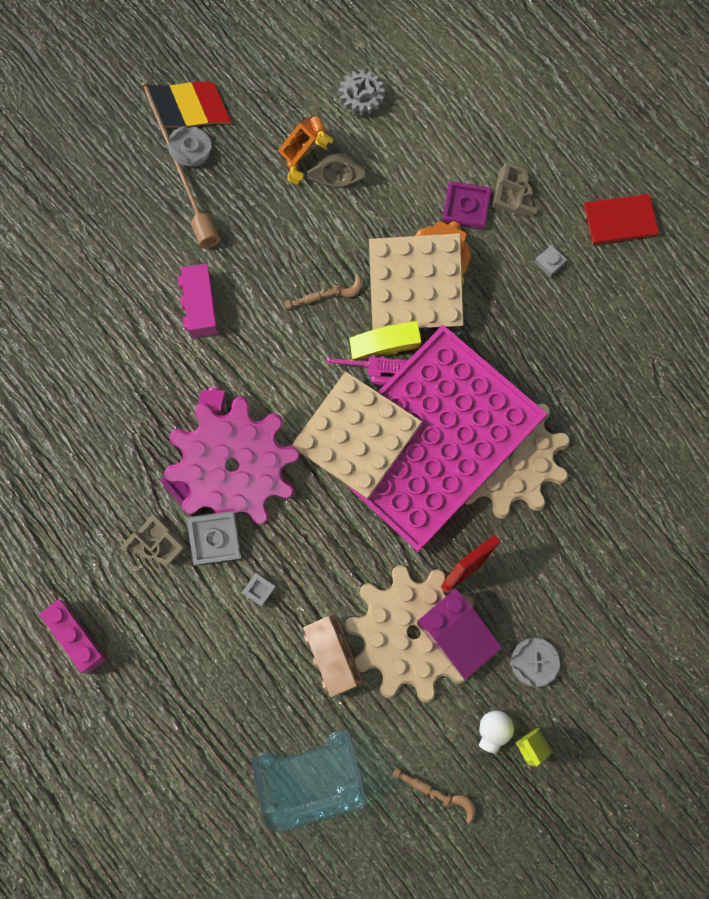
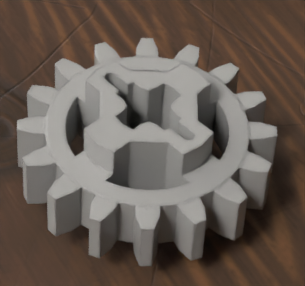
M360 70V74L352 71V77L345 75V82H340V89H338L340 104H344L345 110L351 108L353 115L356 111H359L360 116H363L365 111L370 115L372 108L377 111L379 110V104H383V97H385L383 81L379 82L378 75L371 77V71L367 75L364 74L363 70Z

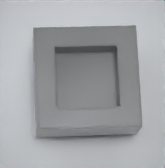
M551 245L535 259L534 263L551 277L566 264L567 259Z
M255 573L242 591V594L263 607L276 587Z

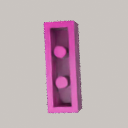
M208 264L181 267V276H178V284L180 290L183 289L184 296L180 297L182 310H186V317L183 318L184 330L189 331L191 338L217 335L218 329Z
M58 599L39 613L81 673L90 674L108 660L65 601Z

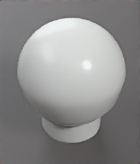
M491 711L483 716L479 727L482 737L479 746L490 753L497 754L500 746L509 742L514 733V724L506 713Z

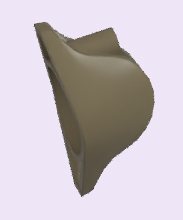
M344 153L328 155L320 159L318 164L308 171V179L333 187H343L365 177V169L357 165L350 155Z

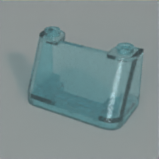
M348 730L331 733L326 739L325 747L278 760L276 755L270 752H262L258 756L251 758L261 813L271 832L287 831L358 810L367 804Z

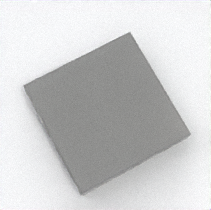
M235 511L187 517L193 565L241 559Z

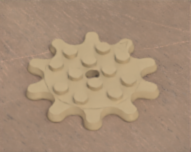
M537 404L547 413V417L465 504L470 505L482 496L488 497L493 503L494 515L497 518L504 519L510 514L511 504L515 500L525 501L534 511L542 510L545 506V498L541 493L542 485L546 482L560 485L567 481V471L556 465L553 457L557 451L564 450L569 446L570 439L564 433L551 434L545 429V420L550 415V409L547 405Z
M398 565L392 571L393 584L389 589L380 590L372 583H366L361 587L360 595L368 604V612L363 617L348 618L345 622V630L347 633L357 635L363 639L364 649L354 657L359 672H365L371 668L380 670L383 675V681L380 685L382 696L393 698L402 685L411 684L416 688L418 698L422 702L429 703L435 698V682L439 677L446 676L458 684L466 681L416 624L423 615L447 596L440 587L446 579V574L442 570L435 569L431 571L426 581L417 583L410 577V572L406 566ZM463 594L464 599L473 608V598L468 594ZM415 625L420 629L421 635L419 638L411 639L408 637L407 629L410 626Z

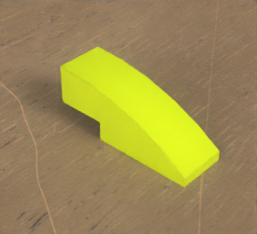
M418 321L387 326L351 337L352 360L369 359L372 356H376V358L397 355L399 351L420 349L421 339Z
M539 728L522 736L520 740L515 742L529 766L541 764L552 753Z

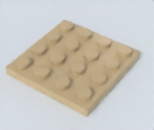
M460 233L369 239L373 330L418 321L419 328L441 327L442 325L445 327L464 326Z
M345 371L291 446L297 447L300 454L368 500L420 428L422 421Z

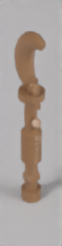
M357 274L355 276V283L350 288L345 289L340 285H333V289L326 292L322 289L320 293L308 294L301 299L291 302L290 300L285 301L286 310H290L292 307L300 304L319 301L321 298L329 297L333 294L336 296L354 297L362 288V279Z
M395 768L392 777L408 782L413 788L426 795L430 794L431 799L437 797L443 801L442 805L445 807H451L452 805L462 806L467 813L466 822L470 824L474 820L475 806L468 797L463 795L452 797L450 794L445 796L443 793L432 789L431 785L418 778L414 779L402 773L401 769Z

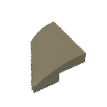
M506 162L499 171L492 207L521 215L534 216L537 213V208L533 207L530 197L533 192L528 184L527 169L510 162Z
M152 514L144 525L125 541L120 549L169 565L189 546L157 514Z

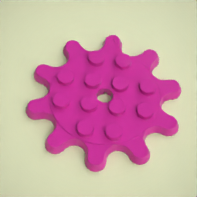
M244 397L235 398L232 403V409L227 415H218L210 404L200 403L195 410L199 420L197 430L186 432L182 429H175L171 432L170 442L181 449L183 459L180 463L166 468L165 478L171 483L183 482L189 487V495L182 503V509L185 513L192 515L203 507H210L215 513L235 511L236 515L237 513L245 512L250 515L254 523L264 524L269 518L265 502L270 496L275 495L283 499L292 497L294 486L282 477L281 471L285 465L296 462L300 457V452L295 446H281L276 442V433L283 425L282 417L279 414L272 413L264 420L256 421L251 418L249 414L250 403ZM230 458L236 459L239 462V468L234 471L228 470L225 465L226 461Z

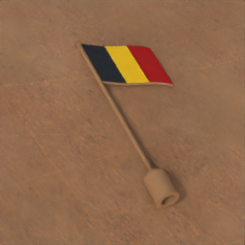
M144 82L141 85V88L146 92L167 145L169 144V137L165 128H180L184 126L189 128L209 124L232 125L213 82H190L176 85H149L147 82ZM174 160L196 213L191 220V226L199 246L203 249L212 248L220 242V236L212 217L209 214L200 213L181 165Z

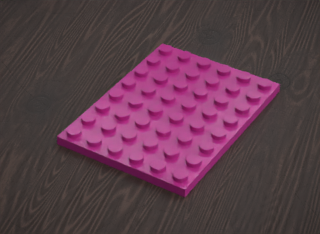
M442 325L378 391L379 394L422 421V425L368 500L350 487L348 488L419 553L547 417V413Z

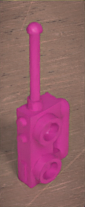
M372 356L369 357V361L364 362L327 358L328 364L336 363L368 368L367 376L371 377V383L375 385H385L392 378L380 376L381 373L396 374L408 361L385 359L383 356L381 358Z

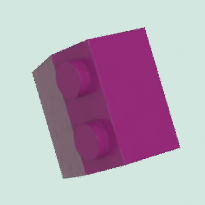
M456 588L416 623L464 680L502 648L471 605Z

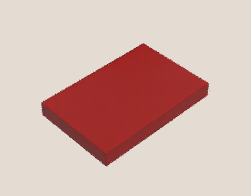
M650 194L585 202L584 204L592 245L657 237L659 234Z
M495 534L456 564L440 586L445 593L450 592L481 568L500 544V540Z

